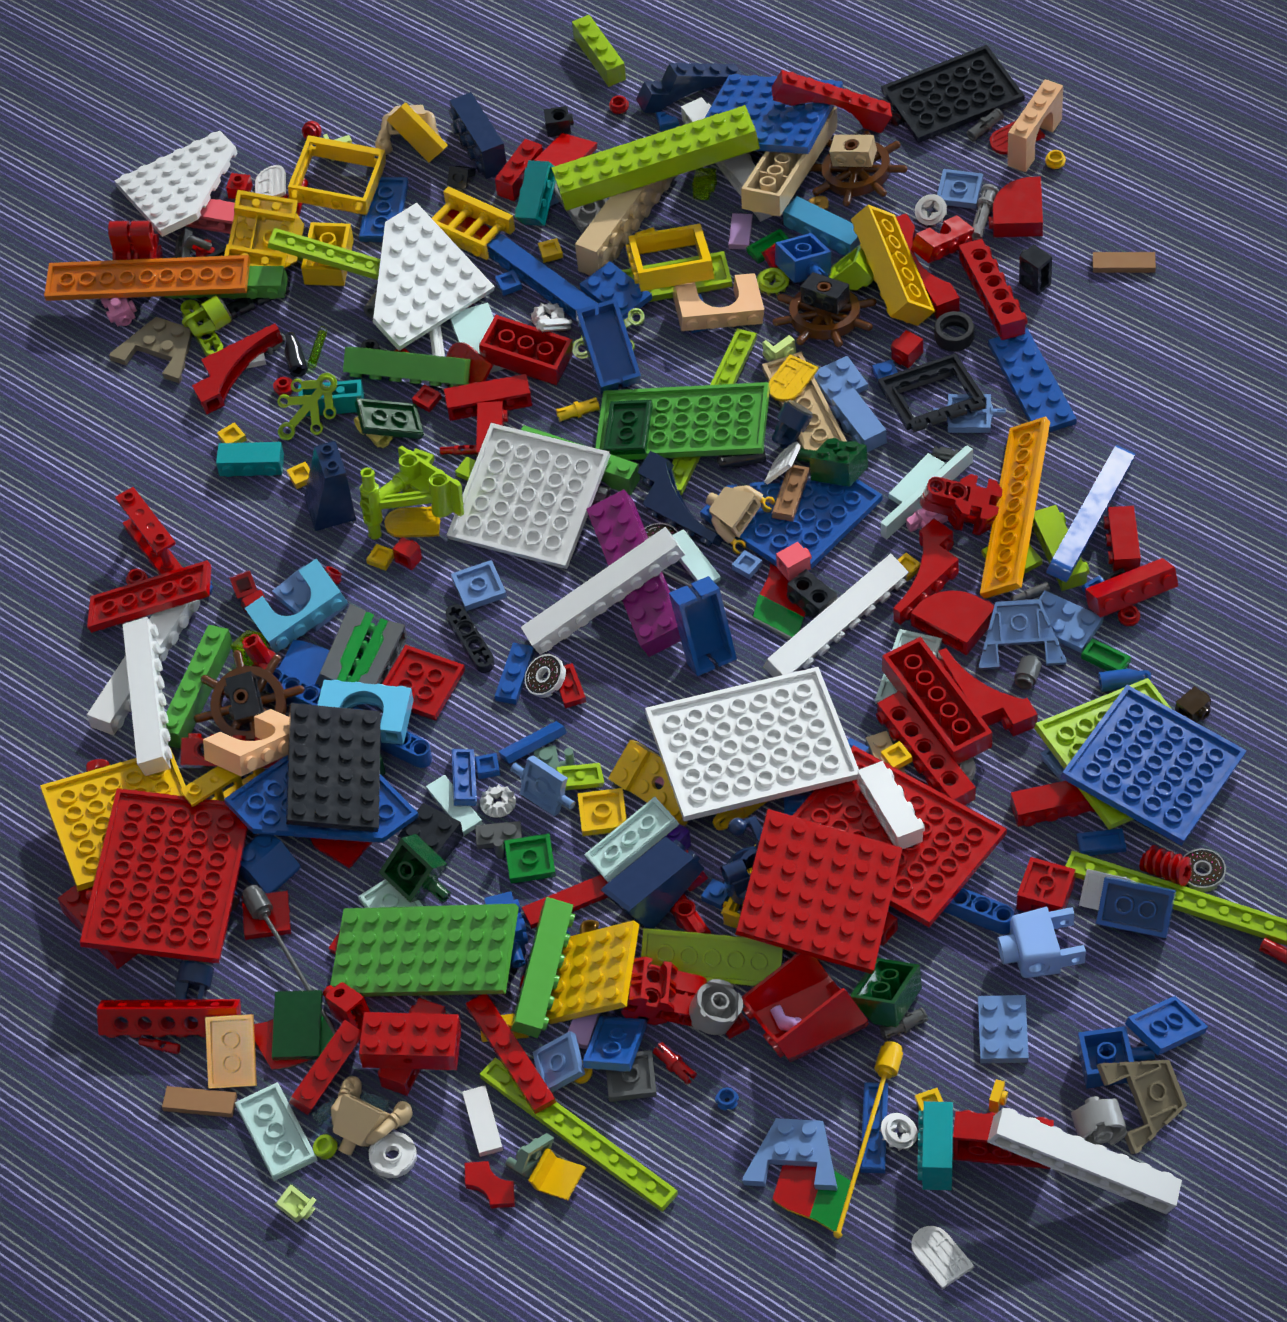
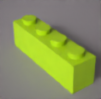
M586 15L572 21L575 41L607 86L610 87L626 80L623 60L592 17Z
M1056 505L1036 510L1032 528L1049 564L1069 530L1066 527V519L1063 512H1059ZM1080 557L1067 582L1056 578L1062 591L1087 583V575L1090 574L1087 562H1083Z

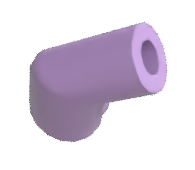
M781 1005L775 1006L770 1010L778 1028L783 1031L790 1030L802 1020L799 1017L786 1016Z

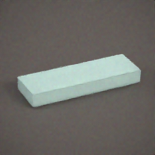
M928 453L889 493V499L900 505L942 468L945 463Z
M684 529L672 535L685 554L679 561L695 582L707 576L715 583L720 581L721 576Z
M445 775L426 786L428 793L446 815L461 822L464 836L473 831L475 825L483 824L481 818L471 806H454L453 785Z

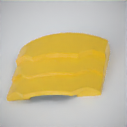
M237 190L234 218L229 243L226 244L224 256L249 255L250 266H284L286 268L297 263V256L268 248V242L274 228L303 236L304 223L296 214L298 200Z

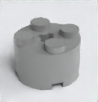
M713 979L699 988L689 1006L692 1026L696 1030H701L711 1035H723L732 1027L742 1011L743 1000L740 993L737 994L733 989L734 986L731 983L720 979Z
M1097 1096L1090 1097L1085 1100V1105L1071 1112L1077 1135L1084 1138L1087 1142L1095 1145L1110 1142V1145H1113L1127 1135L1126 1124L1118 1100L1115 1098L1099 1099Z

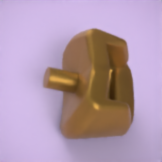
M816 196L808 200V202L828 210L829 200L827 197Z
M595 920L583 921L580 925L579 934L597 930L599 922Z

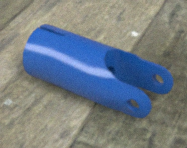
M1128 668L1098 673L1101 692L1119 690L1126 685H1132L1147 678L1150 680L1151 673L1148 670L1137 671Z

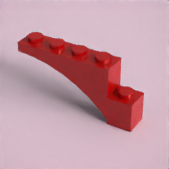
M276 323L201 359L209 377L192 385L206 415L225 406L224 401L232 385L250 365L251 361L260 354L265 353L269 347L272 348L283 342Z
M935 518L919 531V544L923 546L919 571L910 589L893 608L894 621L899 625L911 619V612L922 600L935 593H939L950 579L953 580L959 573V559L949 552L954 545L953 531Z
M947 648L938 651L939 662L987 726L1001 721L1004 729L1009 730L1013 737L1035 727L1038 714L1028 698H1017L985 685L964 670L952 657Z

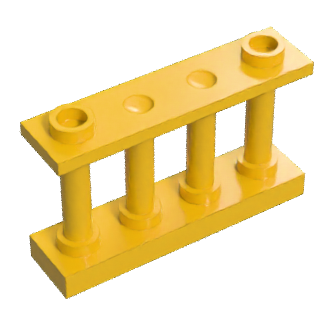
M449 186L443 191L445 205L431 218L457 247L485 260L489 258L487 244L500 231L510 235L515 231L513 215ZM451 209L459 211L460 213L448 226L440 222ZM467 217L477 219L464 233L456 230ZM483 224L492 226L481 240L472 237Z
M217 766L181 788L180 792L192 807L213 794L215 797L211 800L224 801L227 796L261 774L265 769L258 768L253 771V774L242 780V776ZM232 782L234 783L232 787L223 792L222 788Z

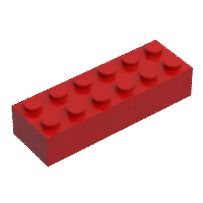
M921 636L882 655L883 673L897 692L901 691L957 764L992 748L993 732Z

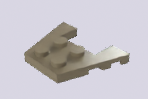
M155 317L113 350L109 357L111 361L127 365L138 350L168 360L170 362L162 373L163 377L180 384L193 333L189 327Z
M1170 1060L1101 1063L1097 1065L1104 1086L1124 1078L1127 1079L1144 1125L1128 1131L1125 1136L1131 1154L1139 1153L1142 1147L1148 1141H1151L1163 1126L1172 1121L1187 1106Z

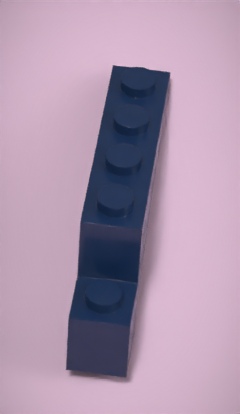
M669 63L661 82L644 81L636 101L644 113L661 112L668 105L689 94L705 88L723 85L729 75H742L736 64Z
M650 451L638 471V474L643 477L642 482L652 487L642 504L648 509L646 513L656 519L659 516L665 518L664 522L674 528L677 525L682 527L690 537H693L694 534L699 536V541L709 547L712 544L719 547L723 539L703 526L684 503L673 476L672 469L674 465L666 458Z

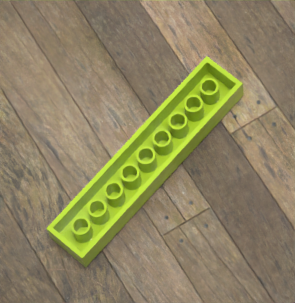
M744 105L552 167V171L565 210L568 211L760 149L755 127Z

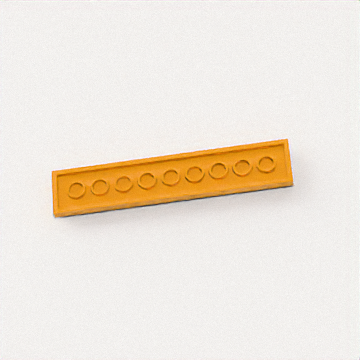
M1046 416L1009 429L999 484L1003 493L996 505L999 507V511L991 528L980 595L984 599L1022 588L1050 421Z

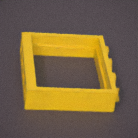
M308 135L288 185L289 199L298 200V203L367 215L386 165L385 150ZM312 156L374 167L363 198L301 186Z
M700 223L628 236L629 244H625L634 282L635 284L639 283L641 292L714 279L712 259ZM695 245L700 259L643 269L639 254Z

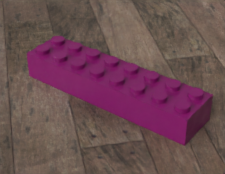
M624 489L586 509L608 566L648 539L635 503ZM662 571L659 575L645 582L640 588L626 595L622 600L639 645L649 657L681 641L669 596L670 590Z

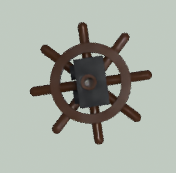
M812 272L800 286L801 291L794 297L782 293L777 296L778 301L789 304V316L775 318L772 323L774 326L792 324L793 328L801 334L796 340V343L800 346L808 338L817 340L832 339L835 346L839 348L843 345L841 337L850 333L855 327L866 331L873 329L871 323L860 320V309L875 306L877 304L876 299L870 298L859 301L849 291V284ZM800 309H803V310L808 311V312L799 313ZM851 311L849 315L842 314Z
M235 650L233 658L236 669L225 674L219 682L207 675L201 676V682L214 689L210 703L211 711L195 715L194 721L201 723L214 719L216 725L225 734L231 737L232 735H246V740H254V716L267 711L263 705L276 701L274 711L285 715L287 698L304 693V687L299 685L284 690L280 681L273 675L281 661L280 655L275 654L266 669L256 666H245L241 651ZM268 682L273 688L274 693L260 696ZM224 695L227 699H230L231 705L222 707ZM230 714L231 719L234 720L231 726L228 725L224 716ZM249 723L251 731L239 730L241 725Z

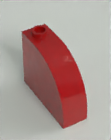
M1041 177L1017 179L1005 185L997 193L993 202V217H989V229H993V237L1043 236Z
M963 591L939 592L925 598L911 612V626L929 636L942 638V643L968 655L988 630L994 605L988 600H983Z

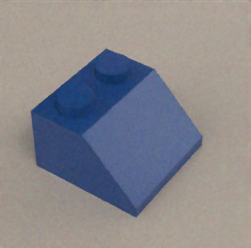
M259 834L244 847L239 874L252 885L262 888L264 893H272L291 878L301 866L280 839L274 835Z

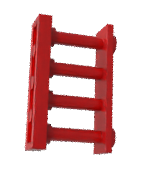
M132 487L115 496L116 501L130 518L123 522L125 530L158 574L161 575L183 568L169 550V548L176 545V542L136 489Z

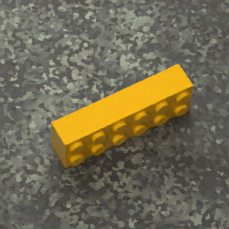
M867 205L851 221L854 226V232L861 243L860 247L866 255L867 264L873 272V279L879 287L880 296L886 304L887 313L892 318L918 326L933 314L935 310L895 214Z

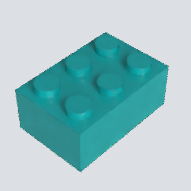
M924 1101V1110L919 1111L918 1180H922V1190H952L953 1102Z

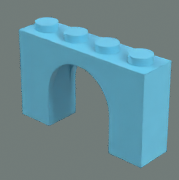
M317 559L299 570L311 589L310 601L302 611L291 616L278 615L272 610L263 596L245 608L276 653L286 648L293 639L296 640L303 636L307 631L322 623L324 619L339 611L348 603Z
M324 680L318 706L351 709L360 704L375 705L383 711L380 723L381 742L403 745L414 700L412 689L404 686L396 687L383 684Z

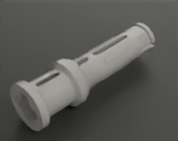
M985 184L981 188L982 194L981 198L977 200L978 210L972 226L974 228L972 240L982 239L988 215L993 210V202L999 189L992 184Z

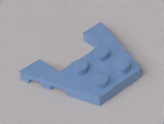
M1040 599L995 602L979 663V670L999 669L998 646L1044 643L1046 666L1066 665V657L1063 655L1059 641L1053 632Z
M776 1118L742 1180L743 1184L747 1186H766L770 1164L817 1167L814 1181L815 1189L837 1191L838 1187L824 1122Z

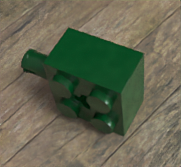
M830 438L817 450L800 448L797 460L800 462H810L811 481L850 487L868 468L867 445L859 444L856 441L846 442L840 441L837 438Z
M417 834L401 838L378 872L410 903L425 898L429 892L441 904L449 899L448 896H451V892L438 881L447 863Z

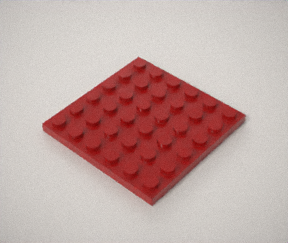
M768 809L735 935L872 974L876 964L902 848Z

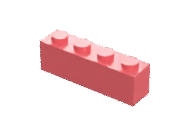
M210 199L206 207L200 210L201 216L199 219L186 225V227L230 234L235 203Z

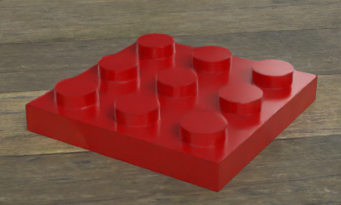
M405 645L382 684L385 686L411 688L414 700L411 712L436 721L462 677L465 665Z

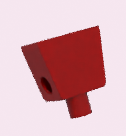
M344 982L339 983L335 987L332 985L327 986L323 991V996L333 1017L341 1024L346 1020L362 1031L364 1012H370L365 998Z

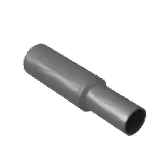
M1045 582L1029 588L1022 593L1011 596V601L1034 598L1041 595L1044 590L1049 592L1050 586Z

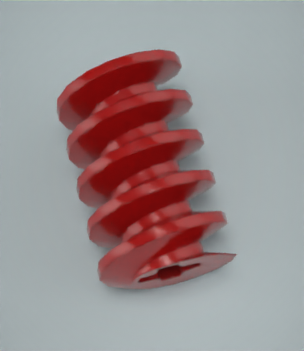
M1152 845L1149 850L1144 852L1139 863L1141 871L1171 881L1174 884H1179L1180 886H1185L1189 882L1192 873L1191 859L1189 857L1183 858L1181 854L1175 855L1173 851L1167 852L1165 848L1159 849L1157 845Z

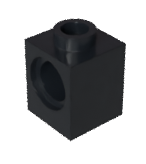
M567 106L544 109L548 137L559 136L561 133L571 134L570 126L574 125L572 113L568 114Z

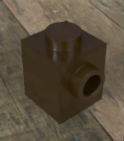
M1196 686L1176 701L1175 711L1196 723L1200 720H1205L1211 712V699L1209 695L1204 691H1200Z

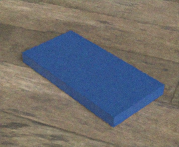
M408 177L380 178L367 215H362L359 233L360 242H383L385 222L405 210L409 183Z

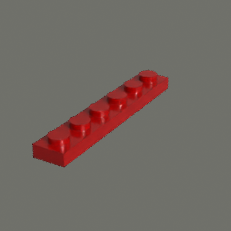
M482 994L465 1003L467 1010L533 1112L537 1114L555 1104V1097L489 996Z

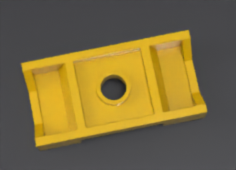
M630 740L608 779L647 803L656 797L680 825L686 826L688 821H683L661 756L638 741ZM662 777L664 785L658 790L655 786V781L657 778Z

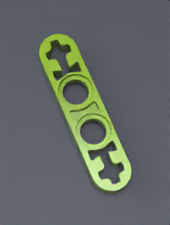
M186 300L181 304L180 308L183 318L191 314L189 309L195 311L200 308L195 300ZM205 317L200 321H203L205 323L208 321L207 317ZM215 331L209 333L212 336L206 340L202 339V336L195 337L206 357L223 349V344ZM212 345L214 346V348H215V350H216L215 352H214L213 350H211V346H212Z

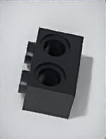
M1033 244L1028 249L1023 250L1019 256V283L1038 296L1051 285L1052 256Z
M807 569L787 583V598L792 604L799 606L809 617L816 618L837 600V593Z

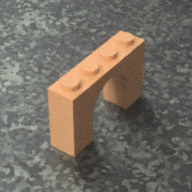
M1045 79L1008 132L1009 167L1026 172L1035 160V142L1039 128L1054 132L1062 120L1063 85Z
M755 273L735 275L733 290L736 301L726 307H712L705 304L698 296L695 282L673 286V299L681 331L763 324L764 306Z
M272 709L254 716L255 737L262 739L258 741H242L222 732L203 739L204 759L239 776L288 755L289 717Z

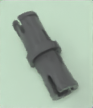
M996 108L986 117L980 118L978 123L966 132L968 138L971 141H976L985 132H990L992 127L1004 118L1003 113Z
M920 1007L904 1015L897 1028L885 1027L884 1025L879 1026L880 1033L884 1040H888L902 1032H910L911 1028L927 1022L928 1016L925 1010Z

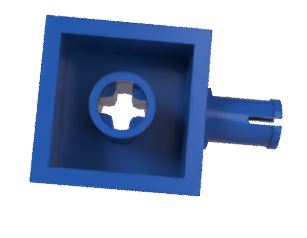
M812 233L776 242L775 264L794 283L803 282L812 272L829 277L828 274L831 273V251Z
M511 891L484 898L485 904H516L519 907L510 964L512 968L524 966L525 959L523 954H526L525 944H529L518 899H513Z
M1126 1026L1078 1033L1077 1048L1086 1089L1104 1086L1097 1068L1098 1064L1155 1060V1052L1148 1046L1131 1047ZM1124 1078L1110 1085L1124 1084L1128 1082L1127 1079Z

